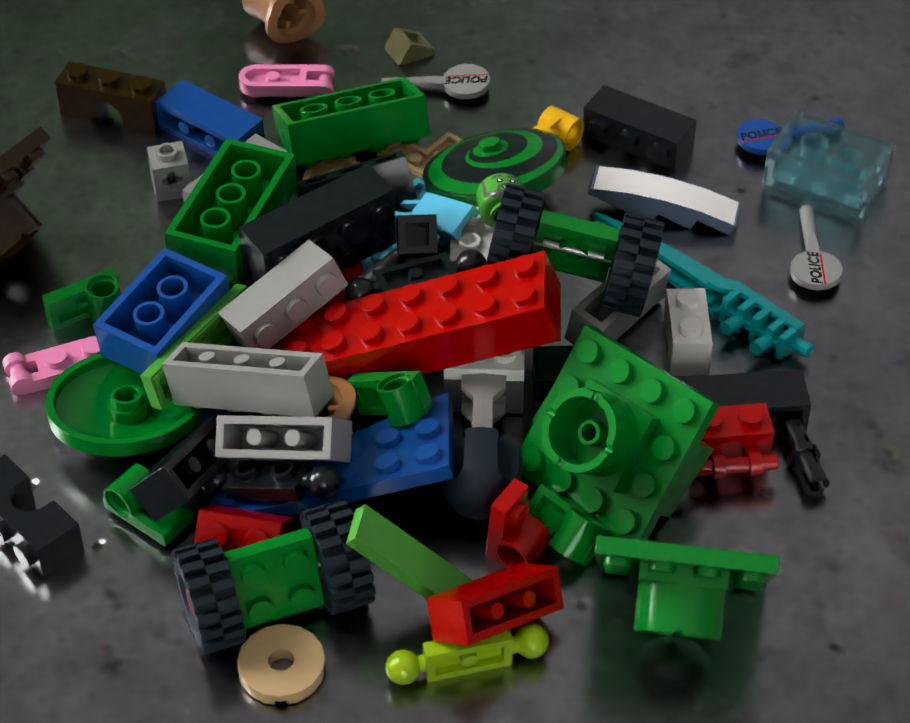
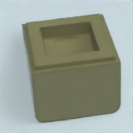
M394 28L385 45V50L397 65H406L433 56L435 53L434 48L420 32L402 28Z

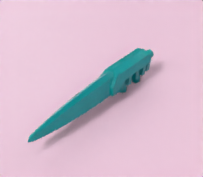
M601 213L591 214L594 221L606 223L611 227L621 228L622 222ZM661 242L657 259L672 269L668 281L678 289L705 288L708 313L712 316H719L718 321L721 322L720 330L724 335L730 336L734 332L739 334L744 330H748L747 340L751 342L749 348L756 356L764 352L770 353L775 349L774 356L779 360L790 354L792 355L794 351L804 358L811 356L815 346L803 338L805 334V324L740 281L724 278L696 260Z

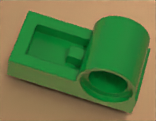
M113 268L42 295L47 322L53 331L91 317L94 322L99 319L122 294L119 277Z
M421 371L354 373L347 380L355 389L356 406L359 414L387 415L390 424L394 427H402L418 421L434 406Z
M134 464L104 490V507L163 546H166L193 522L192 510L181 505L155 522L130 491V488L149 471L140 464Z
M540 484L528 503L530 506L528 514L542 522L551 535L548 544L566 558L588 566L595 556L597 535L608 536L610 530L545 484Z

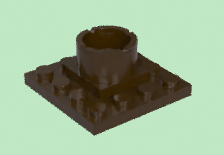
M41 126L0 156V266L4 263L3 259L8 261L32 240L43 227V224L16 195L25 184L23 180L36 169L34 165L46 155L43 148L51 137Z

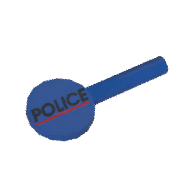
M842 117L780 127L772 121L752 119L739 126L736 138L738 144L752 154L772 155L781 151L784 148L785 141L788 139L843 131L844 121Z

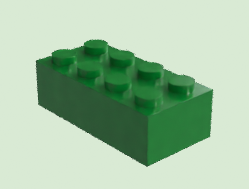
M406 77L272 106L278 146L287 150L288 153L295 154V162L299 167H312L317 165L319 160L328 158L336 160L352 157L354 152L363 150L379 152L385 150L387 145L399 142L404 145L419 142L422 137L431 136L426 96Z
M226 138L165 231L166 248L227 275L230 283L239 284L244 277L238 227L289 202L297 189L295 154Z

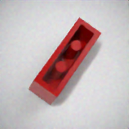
M527 563L512 566L426 598L433 641L471 645L564 609L558 566Z

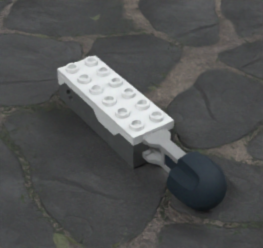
M480 214L476 218L472 216L461 231L463 236L459 241L451 238V262L456 261L459 254L467 249L478 250L487 260L494 228L486 225ZM525 350L444 369V393L448 392L450 395L453 412H461L472 423V428L465 429V438H453L454 479L440 482L441 491L447 503L463 517L477 521L490 519L491 505L514 478L522 482L523 455L520 445L513 440L499 439L498 429L493 428V425L505 413L523 414Z

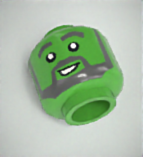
M507 173L493 174L486 177L479 184L476 191L479 214L483 222L491 228L495 227L506 183L523 186L521 181L514 175Z

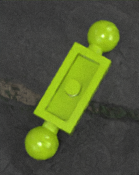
M526 624L518 629L515 636H512L510 630H507L471 645L429 641L422 643L423 654L416 655L406 649L393 652L386 661L385 669L389 679L399 685H407L414 682L422 672L425 674L426 681L432 682L511 666L512 656L515 653H519L528 659L538 658L548 649L549 637L545 629L540 625Z

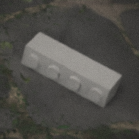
M182 342L162 363L174 405L192 406L197 409H223L230 412H255L264 415L316 417L334 395L323 353Z

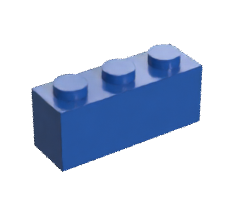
M185 80L179 82L155 101L160 129L213 156L216 155L226 138L242 142L247 141L254 134L265 138L262 118Z

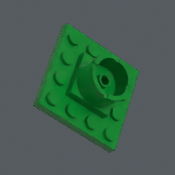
M584 325L520 448L523 455L522 476L538 487L540 484L551 487L610 530L609 535L612 537L647 541L720 404L594 327Z
M597 535L595 547L598 565H604L605 573L631 576V569L639 570L634 616L635 631L672 636L673 633L678 632L684 638L720 641L722 636L725 599L729 580H733V588L759 591L761 586L768 584L778 575L780 556L601 535Z

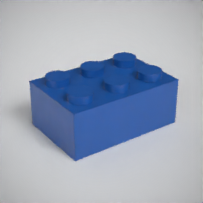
M163 248L93 324L101 356L142 374L230 290L228 276L167 248Z

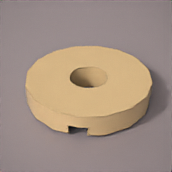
M287 624L268 626L252 634L241 646L237 659L240 682L244 689L255 699L275 705V701H286L287 704L297 703L313 694L323 681L326 664L322 644L314 634L300 626ZM279 659H286L293 663L290 668L282 671L270 667L273 662Z

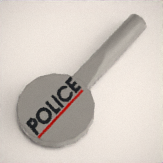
M476 64L456 65L450 68L444 76L406 77L419 90L444 89L450 96L466 100L485 94L490 86L488 71ZM402 77L381 78V82L398 79Z
M803 205L800 207L799 213L805 251L796 255L791 261L790 275L799 286L810 290H827L840 282L843 267L836 257L820 251L814 209L811 205Z

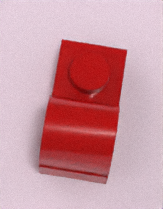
M516 478L512 480L491 505L485 555L508 568L521 563L533 564L548 546V541L551 538L546 526L528 514L530 506L527 505L529 486Z

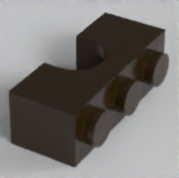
M69 61L55 81L59 110L62 115L92 121L103 103L113 106L120 113L123 128L156 134L159 129L155 101L166 93L163 80Z

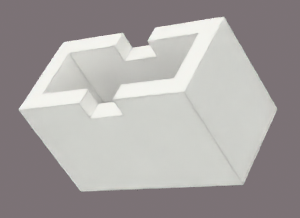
M705 288L667 289L664 329L668 345L669 372L673 376L709 375L713 342Z

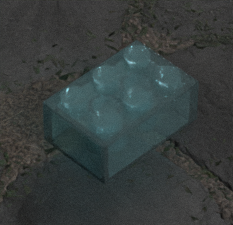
M795 110L767 150L763 184L863 219L889 178L896 144Z

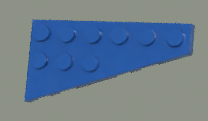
M446 392L432 398L434 406L427 414H424L418 421L410 425L394 427L387 418L352 433L350 463L312 462L314 468L320 465H328L333 467L340 475V488L330 498L320 499L312 495L309 490H306L300 502L227 499L225 492H222L217 496L211 495L210 505L216 504L282 516H292L300 514L301 511L342 499L349 503L454 479L453 404L450 395Z

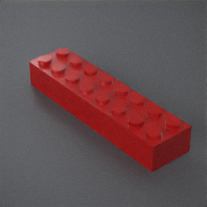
M544 250L320 308L270 349L323 353L328 375L339 377L346 381L354 373L421 371L422 374L435 372L561 341V283Z

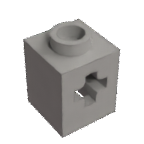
M183 142L163 143L147 147L151 180L157 202L183 198L182 189L191 182L189 164ZM175 180L176 183L169 184L168 181Z

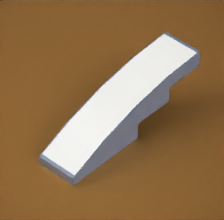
M598 165L593 171L587 194L631 214L656 219L660 215L690 230L696 221H699L729 236L736 228L741 202L678 179L633 169Z

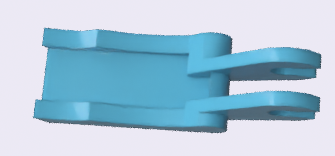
M426 192L421 200H404L400 206L411 211L395 212V220L398 215L436 214L437 234L459 241L463 236L461 233L462 229L472 216L476 218L479 215V210L474 205Z

